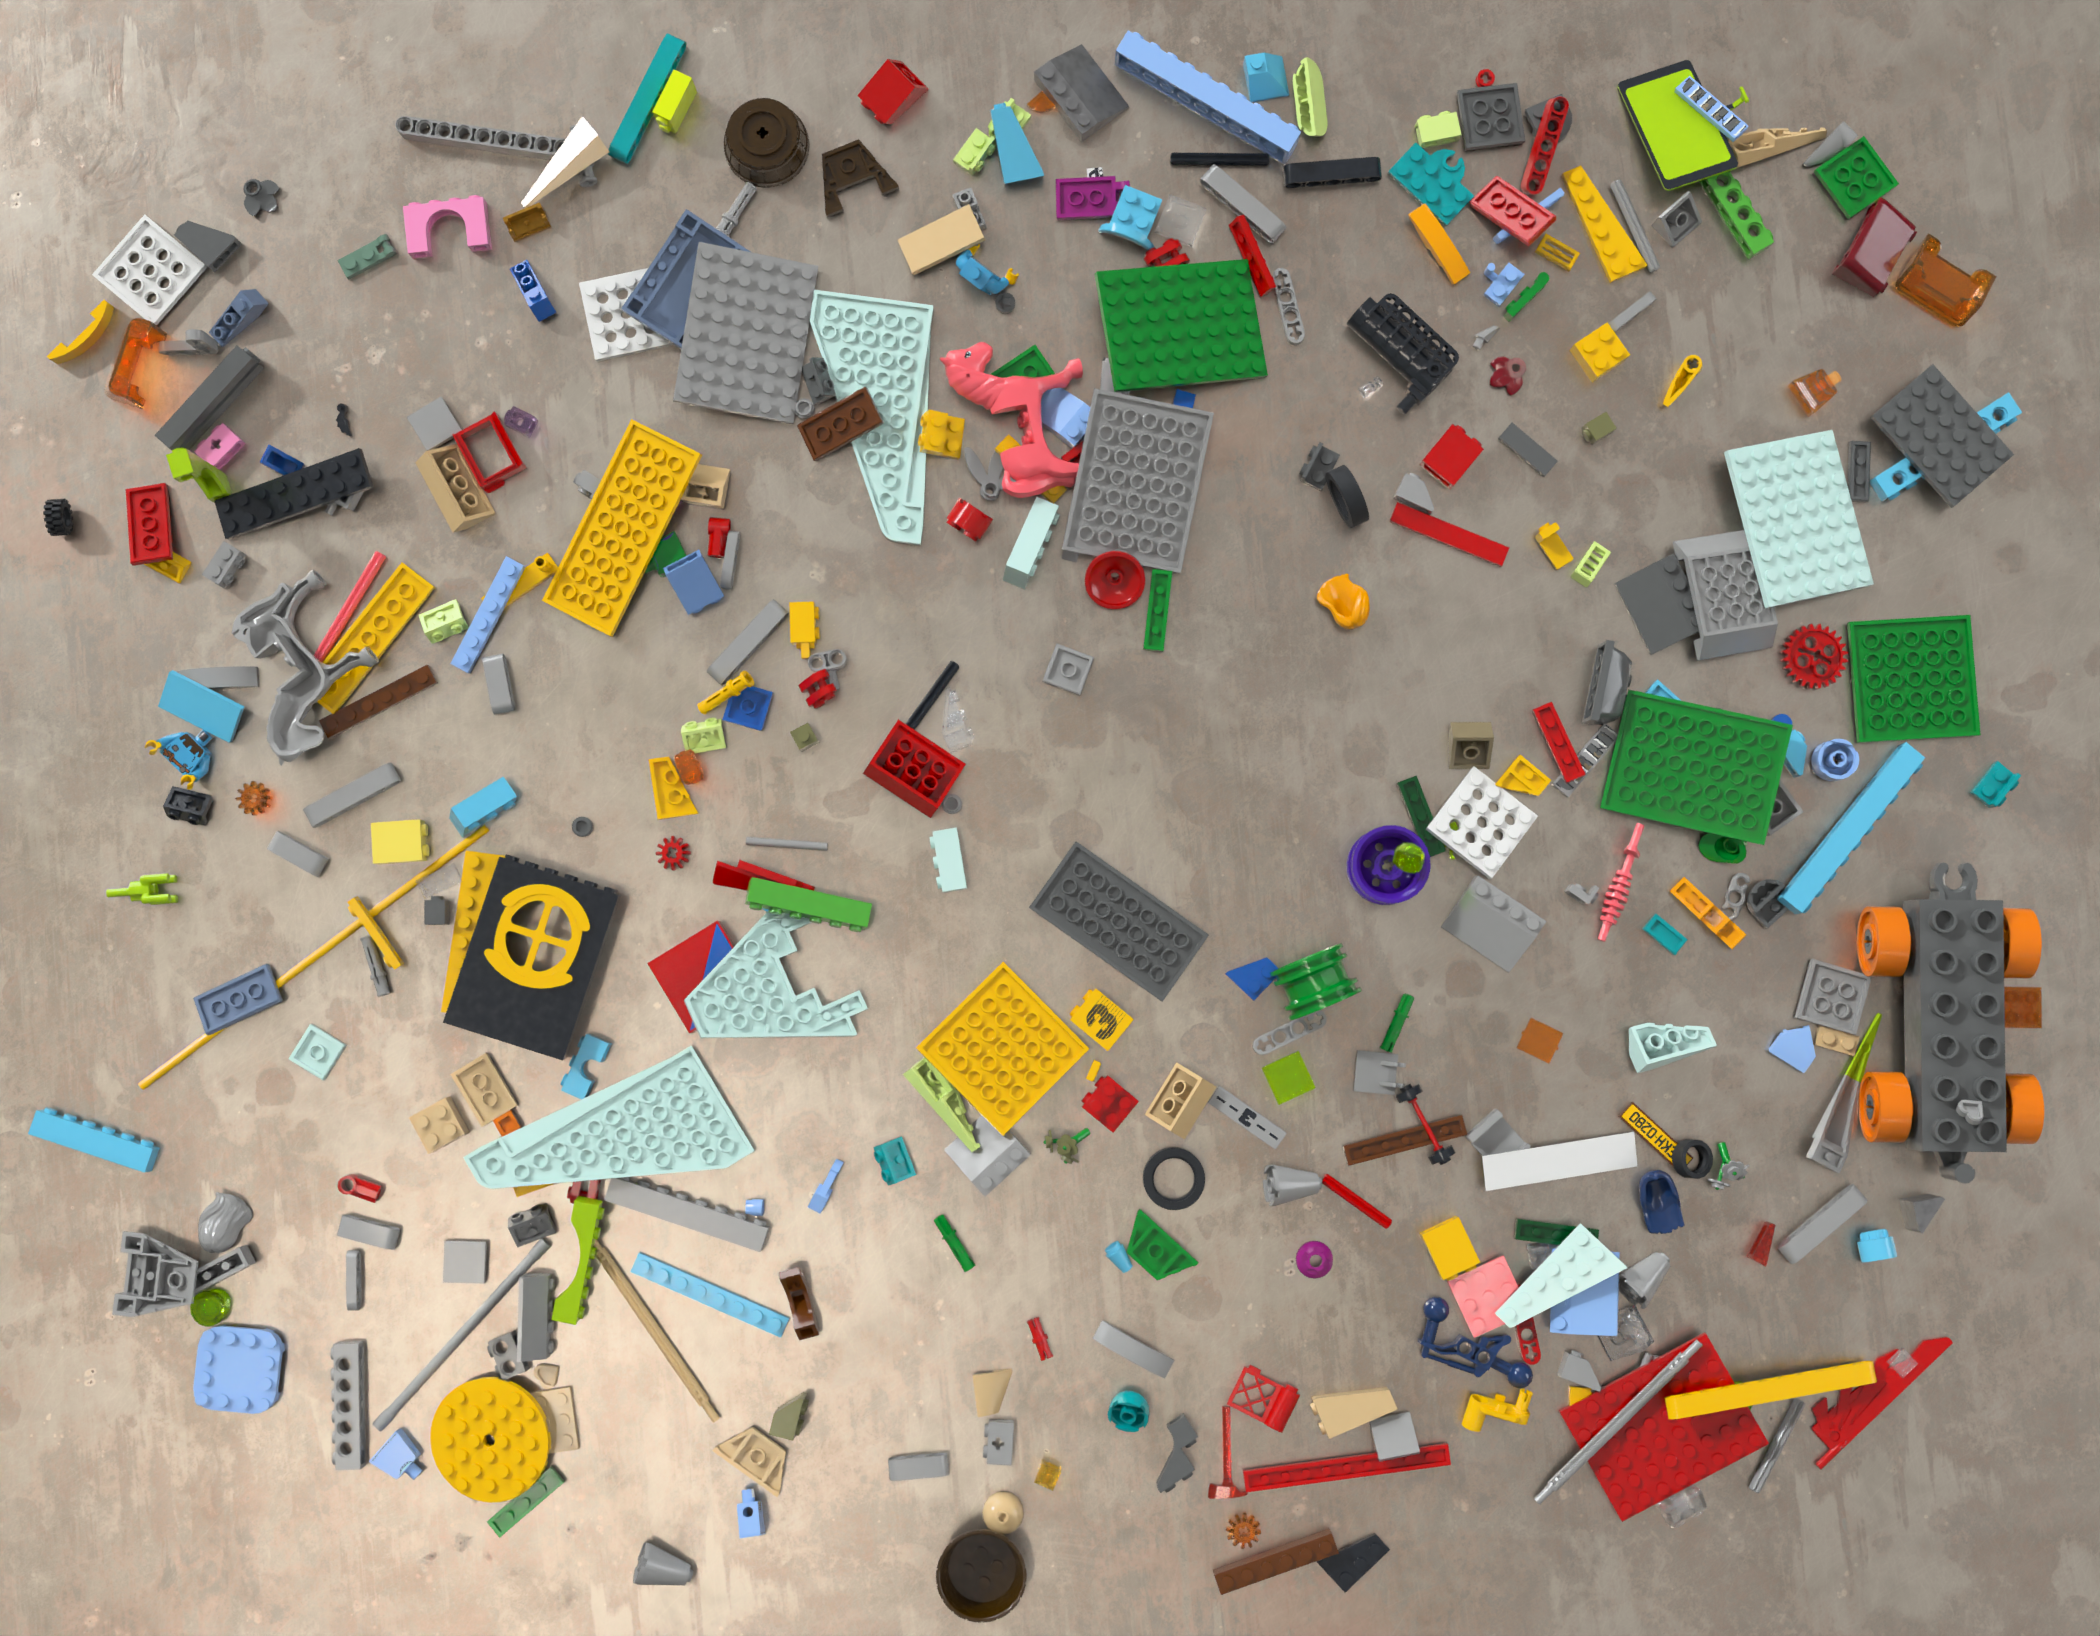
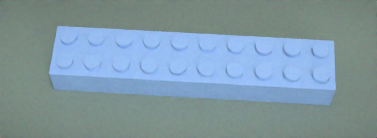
M1128 30L1117 47L1115 66L1263 153H1268L1270 157L1285 165L1298 144L1301 134L1297 126L1292 123H1285L1275 113H1268L1260 104L1251 103L1243 94L1234 93L1226 84L1217 83L1212 80L1209 74L1198 72L1190 63L1181 62L1176 55L1171 52H1164L1154 42H1147L1137 32L1132 33Z

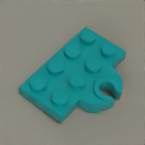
M1415 142L1388 171V174L1422 205L1426 204L1433 215L1444 226H1447L1474 197L1460 183L1465 172L1464 161L1461 157L1458 159L1456 166L1450 167L1447 165L1446 160L1452 158L1455 151L1442 149L1429 155Z

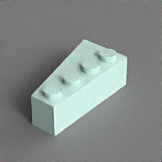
M1036 497L1006 563L1003 581L1025 590L1030 576L1033 577L1035 574L1037 560H1041L1045 551V548H1043L1044 543L1049 542L1053 531L1050 529L1052 524L1056 526L1060 514L1057 513L1058 505Z

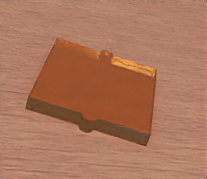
M1530 1018L1525 1030L1521 1032L1522 1037L1516 1048L1549 1064L1555 1050H1558L1557 1046L1563 1033Z

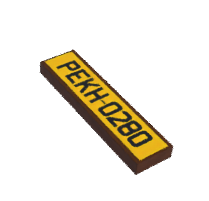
M1630 1102L1618 1117L1673 1167L1672 1153L1678 1143L1634 1102ZM1688 1152L1686 1154L1687 1165L1694 1158Z

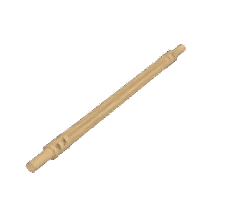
M595 1240L594 1247L597 1248V1259L699 1407H703L714 1423L720 1417L710 1404L709 1397L606 1248H602L598 1240Z

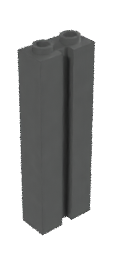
M236 345L154 436L171 450L181 447L190 450L264 369L259 364L261 360L246 347L242 350Z

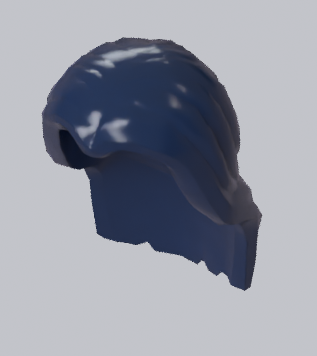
M1653 1170L1644 1174L1639 1183L1642 1211L1649 1233L1658 1234L1660 1232L1661 1234H1666L1678 1229V1226L1680 1228L1685 1226L1679 1194L1671 1176L1662 1170Z

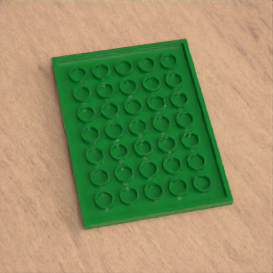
M1248 259L1097 271L1094 274L1114 392L1257 379L1268 376Z
M1628 689L1600 808L1764 845L1793 725Z

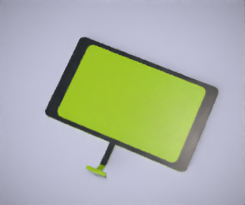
M1689 60L1621 81L1618 84V90L1666 191L1734 170L1738 166V161L1726 136L1675 93V88L1689 76L1701 85ZM1743 86L1739 88L1740 98L1726 106L1729 110L1735 109L1744 101L1745 103L1749 102Z

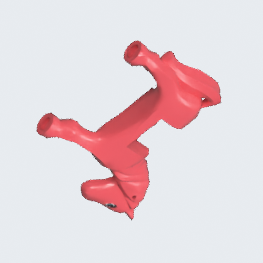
M979 342L967 349L952 350L947 353L946 358L940 357L941 362L945 365L949 385L955 389L958 395L963 396L976 405H982L987 410L990 409L991 414L1022 410L1017 417L1018 427L1023 429L1024 434L1021 437L1022 446L1013 447L1000 453L1005 470L1002 479L1004 492L1016 498H1025L1042 494L1056 486L1070 488L1075 484L1079 463L1067 462L1056 457L1047 446L1042 428L1041 399L1047 390L1066 388L1072 379L1082 378L1083 368L1079 358L1069 360L1066 368L1056 374L1035 378L1026 376L1001 378L984 373L985 366L993 356V348L985 342Z

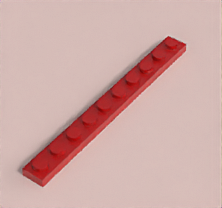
M1448 1443L1420 1446V1454L1380 1462L1377 1452L1243 1470L1245 1491L1247 1493L1451 1465Z

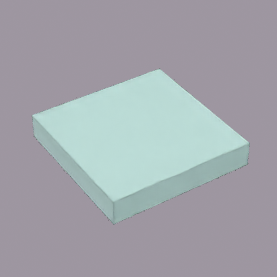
M310 1024L290 1055L289 1060L321 1080H325L345 1049L346 1044L315 1025Z

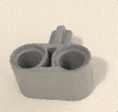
M833 649L811 655L808 659V666L811 671L815 673L826 669L830 675L826 679L827 685L834 683L838 690L839 683L836 671L846 666L847 657L842 650ZM835 655L843 656L840 664L832 662ZM816 659L823 660V665L819 669L813 668V661Z

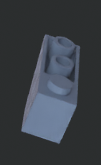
M256 289L241 290L209 333L221 347H224L254 322L269 303Z

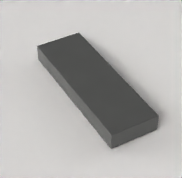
M1513 422L1498 438L1543 477L1558 462Z
M1868 441L1849 442L1847 486L1852 502H1869L1871 442Z

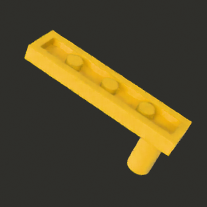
M548 552L543 556L536 557L533 563L525 567L505 608L556 573L558 566Z

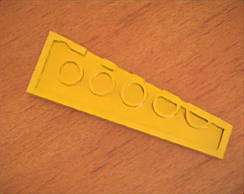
M1580 165L1562 173L1561 177L1609 283L1645 269L1647 263L1582 166Z

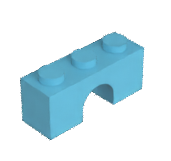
M586 1034L585 1037L582 1036L577 1046L580 1049L577 1055H573L570 1060L569 1066L571 1069L562 1078L560 1085L563 1087L561 1091L581 1100L588 1097L595 1080L585 1075L584 1065L590 1059L600 1063L604 1062L612 1043L592 1034Z

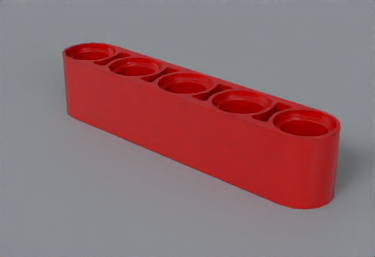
M1564 97L1552 98L1545 105L1521 182V191L1526 195L1539 194L1544 188L1569 109V103ZM1556 101L1560 104L1559 112L1554 109ZM1549 121L1553 122L1554 124V130L1552 132L1549 131L1547 127ZM1543 141L1548 144L1546 152L1541 148ZM1536 161L1541 162L1542 168L1540 171H1537L1535 168ZM1531 180L1534 181L1536 185L1534 191H1531L1529 189V183Z

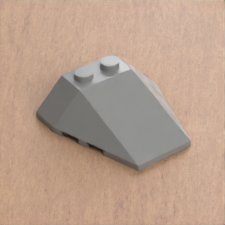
M123 1231L120 1252L128 1253L124 1292L115 1294L112 1315L135 1317L193 1304L199 1261L144 1233Z

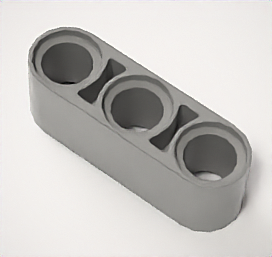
M498 654L483 657V667L493 714L514 711L515 703L505 655Z
M280 831L276 832L267 847L269 851L316 877H319L329 860L327 857Z
M344 1214L341 1218L337 1236L384 1249L395 1250L400 1229Z
M948 1453L891 1457L888 1459L890 1481L947 1476L949 1475Z

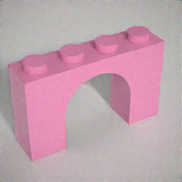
M472 195L468 199L450 198L449 201L443 202L431 200L426 204L412 202L409 203V206H403L407 251L412 259L433 257L430 237L432 226L438 219L448 215H454L464 220L467 244L472 252L492 250L488 207L483 197Z

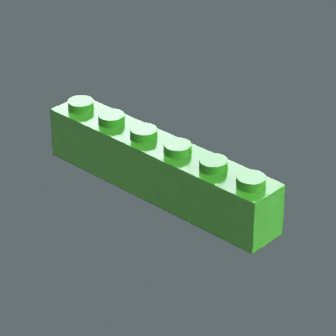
M754 877L749 881L745 904L749 905V908L753 910L764 908L769 909L770 913L781 915V913L790 914L789 917L794 919L810 918L809 921L821 924L822 921L828 922L829 926L835 928L846 926L853 932H861V930H865L868 927L872 907L871 903Z

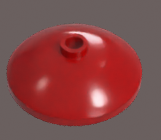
M1121 551L1105 552L1097 556L1086 570V591L1095 603L1104 608L1121 609L1128 607L1136 602L1144 591V569L1140 562L1128 553ZM1112 573H1117L1118 576H1117V577H1112L1111 574H1112Z

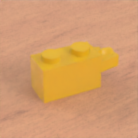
M814 601L789 602L790 643L796 645L797 649H801L802 659H809L811 656L810 648H815V645H817L816 639H820V628L816 627V619H819V607H816Z

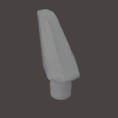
M1491 326L1475 334L1477 339L1473 347L1480 350L1483 343H1488L1500 328Z

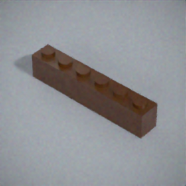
M1328 1528L1215 1568L1213 1573L1220 1594L1223 1595L1336 1555L1339 1552L1332 1532Z

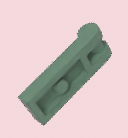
M387 234L380 235L373 242L337 260L348 280L397 253L394 246H391L389 243L390 238ZM383 246L384 250L380 253L378 248Z

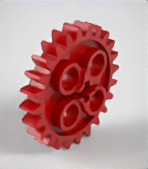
M1809 624L1807 628L1801 626L1800 631L1797 629L1792 631L1794 636L1789 635L1786 637L1789 642L1783 643L1787 650H1783L1780 653L1786 655V657L1780 661L1786 662L1787 665L1782 669H1789L1790 672L1786 676L1793 675L1794 679L1792 682L1800 681L1799 687H1803L1806 683L1807 689H1812L1813 686H1815L1816 690L1820 689L1821 684L1824 688L1828 687L1829 682L1831 684L1836 682L1835 677H1842L1839 671L1846 670L1842 665L1848 662L1847 659L1843 658L1848 652L1842 651L1846 644L1839 643L1842 636L1834 637L1836 630L1828 632L1829 626L1824 627L1823 630L1821 624L1816 625L1815 629L1813 624ZM1806 638L1812 641V648L1806 646ZM1825 647L1831 650L1830 656L1825 655ZM1815 653V657L1818 658V659H1817V660H1813V659H1814V656H1813V655H1810V654ZM1798 657L1804 659L1805 664L1803 667L1798 664ZM1817 665H1820L1823 668L1822 675L1817 673Z

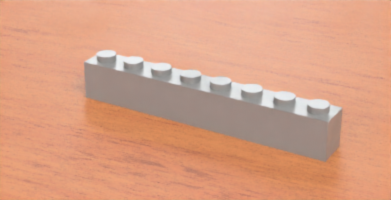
M630 1177L611 1178L604 1198L605 1201L758 1252L763 1250L770 1226L766 1225L767 1222L755 1218L752 1221L746 1219L747 1215L735 1212L734 1215L728 1213L727 1208L717 1205L713 1208L707 1206L708 1202L696 1199L695 1202L689 1200L688 1195L678 1192L674 1195L669 1193L667 1188L657 1186L656 1189L650 1187V1183L643 1180L635 1182L630 1180Z

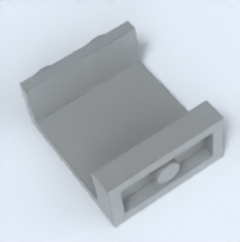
M1493 1109L1467 1133L1468 1135H1465L1467 1140L1482 1156L1529 1149L1531 1147L1506 1122L1503 1114L1498 1109Z

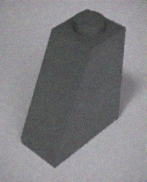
M188 220L181 224L174 234L213 272H216L242 245L231 234Z

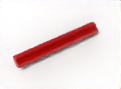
M1329 1174L1323 1177L1322 1184L1385 1229L1389 1228L1392 1223L1389 1217Z

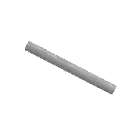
M746 837V845L827 851L828 843Z

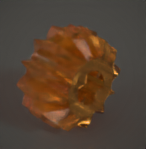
M691 749L684 750L675 755L676 767L685 784H695L703 779V771L694 751Z
M251 781L250 785L247 783L243 784L244 790H237L241 797H236L235 799L236 801H241L238 808H244L245 814L251 812L253 816H257L258 812L265 813L264 807H271L267 800H272L273 798L267 795L270 789L264 788L263 783L257 785L256 781Z
M1246 1512L1242 1513V1518H1239L1237 1513L1234 1514L1236 1521L1229 1519L1228 1522L1231 1526L1226 1527V1531L1230 1533L1227 1536L1228 1540H1233V1546H1237L1240 1542L1241 1549L1245 1548V1543H1248L1250 1548L1253 1547L1251 1540L1258 1542L1259 1539L1255 1535L1261 1534V1530L1257 1529L1260 1525L1259 1521L1253 1522L1254 1515H1250L1247 1519ZM1246 1527L1248 1532L1241 1534L1239 1529Z

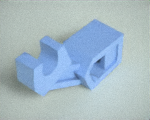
M838 1159L835 1160L824 1184H819L808 1208L821 1214L832 1193L830 1187L844 1162Z

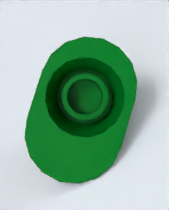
M1711 833L1704 835L1699 841L1700 852L1711 861L1738 864L1746 858V841Z

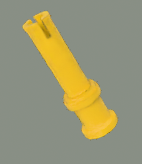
M743 670L738 677L728 680L725 687L697 704L699 711L705 715L730 697L739 696L741 691L747 687H753L754 680L752 676Z

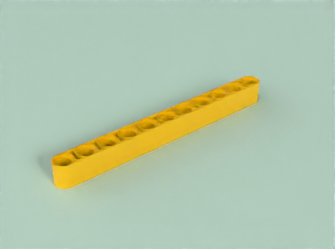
M1861 1361L1665 1397L1668 1419H1681L1876 1383L1877 1379L1873 1361Z

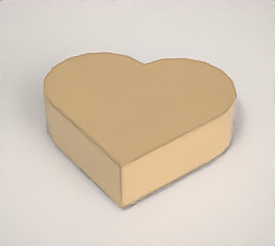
M543 1363L534 1368V1377L540 1380L541 1387L547 1390L556 1385L559 1366Z

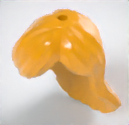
M1342 574L1329 579L1318 591V602L1331 611L1339 626L1344 629H1355L1364 625L1367 621L1370 611L1368 593L1362 587L1352 583L1349 580V574Z

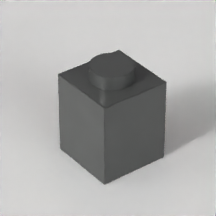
M431 896V900H424V925H450V901L443 900V896Z

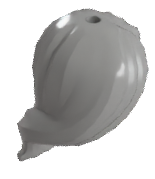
M216 1192V1199L204 1209L199 1218L198 1237L201 1247L209 1253H223L234 1245L239 1231L252 1218V1211L249 1206L236 1196Z

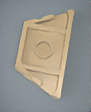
M755 1427L743 1431L713 1449V1452L774 1496H779L786 1450Z

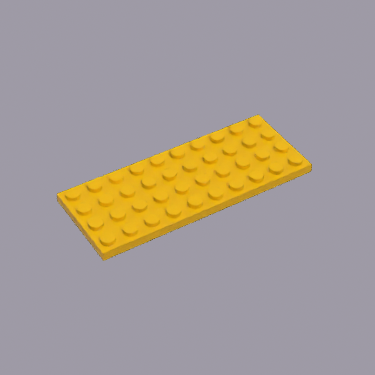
M631 419L542 601L613 637L702 454Z

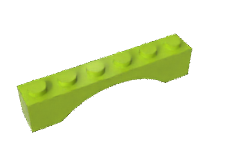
M183 447L172 450V453L166 455L173 479L180 483L194 479L210 501L214 502L217 499L233 494L227 475Z
M578 1196L574 1201L571 1222L579 1239L580 1261L572 1283L555 1300L551 1320L576 1325L584 1317L585 1307L582 1306L583 1300L587 1299L589 1287H586L587 1280L591 1279L593 1267H590L591 1259H595L597 1248L594 1247L595 1240L599 1239L601 1232L598 1223L599 1220L603 1219L605 1208H602L603 1201Z

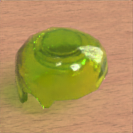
M1404 842L1397 846L1394 851L1393 863L1404 872L1417 873L1421 870L1425 861L1423 850L1414 843Z

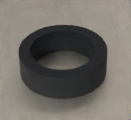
M1342 465L1327 472L1326 482L1329 492L1346 525L1349 528H1353L1368 521L1369 512L1364 496L1348 467Z
M1169 1147L1159 1150L1150 1157L1143 1171V1184L1148 1196L1156 1205L1167 1210H1181L1194 1204L1201 1196L1205 1186V1173L1200 1161L1191 1152L1178 1147ZM1172 1158L1187 1162L1194 1173V1183L1191 1190L1185 1196L1177 1199L1164 1197L1157 1191L1154 1185V1173L1157 1167L1163 1161Z

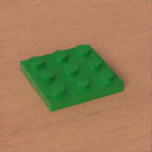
M1865 136L1814 170L1817 178L1848 220L1899 185Z

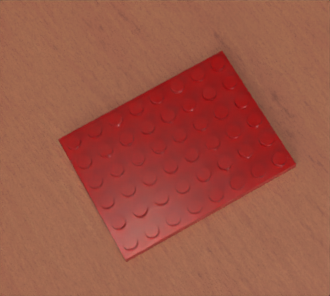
M1705 1332L1646 1365L1601 1388L1600 1392L1594 1391L1573 1405H1568L1559 1410L1577 1444L1582 1449L1680 1352L1683 1353L1696 1339L1703 1345L1688 1359L1689 1362L1588 1460L1590 1467L1622 1522L1769 1444L1748 1406L1681 1419H1668L1665 1397L1735 1384Z

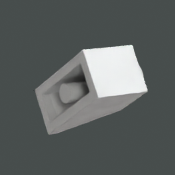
M1406 473L1393 499L1430 515L1434 510V506L1425 482L1420 480L1421 477L1416 474Z
M1572 1350L1571 1353L1565 1351L1557 1375L1600 1392L1601 1386L1589 1361L1583 1358L1584 1354Z

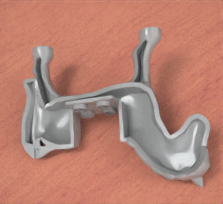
M311 570L305 578L297 581L293 588L285 583H281L272 595L254 602L236 617L232 628V634L235 638L246 643L255 658H265L279 650H283L286 654L284 660L291 667L295 666L300 670L276 689L278 694L275 696V703L271 708L268 725L266 726L268 733L267 741L273 752L279 757V764L281 766L284 761L292 762L303 752L317 747L323 742L324 731L318 726L304 725L302 721L312 705L321 700L331 685L355 667H372L379 663L375 653L370 648L365 647L359 653L349 651L337 663L326 665L320 662L301 642L294 626L297 608L311 590L322 589L326 585L324 579L315 570Z

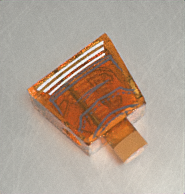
M1823 369L1795 379L1788 385V388L1806 415L1810 417L1837 393L1834 385L1841 381V377L1837 371L1827 375Z

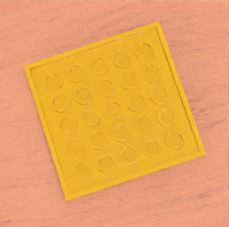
M1004 962L916 1047L938 1072L1002 1136L1089 1050L1082 1040Z

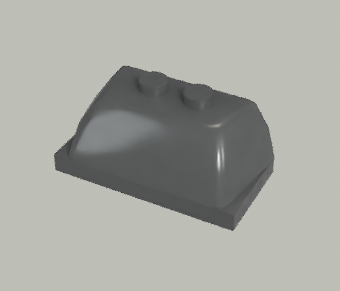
M1606 640L1598 645L1582 724H1608L1617 720L1622 714L1627 698V688L1632 680V675H1630L1632 661L1624 652L1614 647L1615 641Z

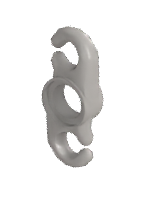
M1737 873L1733 876L1725 895L1726 900L1722 908L1723 910L1733 909L1734 914L1730 917L1727 916L1731 921L1738 918L1745 901V891L1748 889L1747 884L1739 886L1737 880L1744 878L1746 883L1751 881L1745 873ZM1734 891L1741 894V899L1737 903H1732L1729 898L1730 894Z

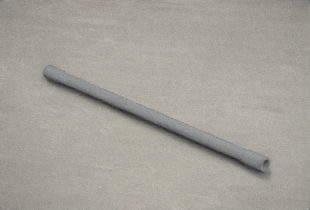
M541 1238L534 1245L528 1255L394 1402L372 1423L378 1431H382L392 1421L397 1412L519 1280V1277L548 1250L551 1245L544 1238Z

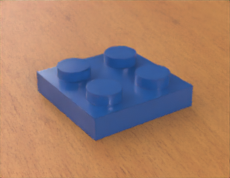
M754 686L751 688L747 687L741 691L739 696H732L728 699L722 720L763 731L773 692Z

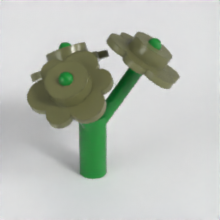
M1084 1128L1073 1137L1064 1134L1059 1139H1052L1051 1130H1048V1136H1045L1043 1143L1046 1148H1050V1153H1053V1144L1057 1143V1152L1062 1155L1061 1160L1065 1164H1072L1073 1161L1079 1163L1077 1159L1071 1156L1078 1153L1076 1145L1091 1133L1088 1128Z

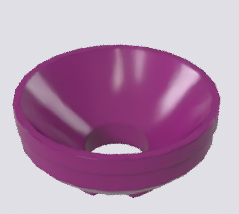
M1309 1241L1298 1249L1296 1265L1304 1276L1313 1279L1321 1278L1331 1270L1333 1255L1329 1247L1324 1243ZM1319 1255L1322 1262L1320 1266L1313 1267L1310 1265L1311 1256Z

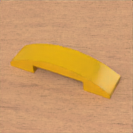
M103 300L90 313L95 320L68 347L60 343L47 357L56 364H60L83 354L97 342L106 330L113 315L114 307L106 300Z

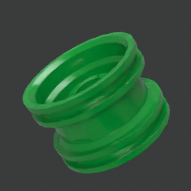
M1342 943L1270 972V976H1275L1277 981L1273 982L1274 985L1283 986L1288 997L1289 1004L1284 1009L1291 1012V1015L1288 1016L1289 1021L1331 1006L1362 991L1361 987L1356 988L1355 983L1358 982L1357 977L1349 978L1342 961L1343 958L1347 957L1346 952L1341 953Z

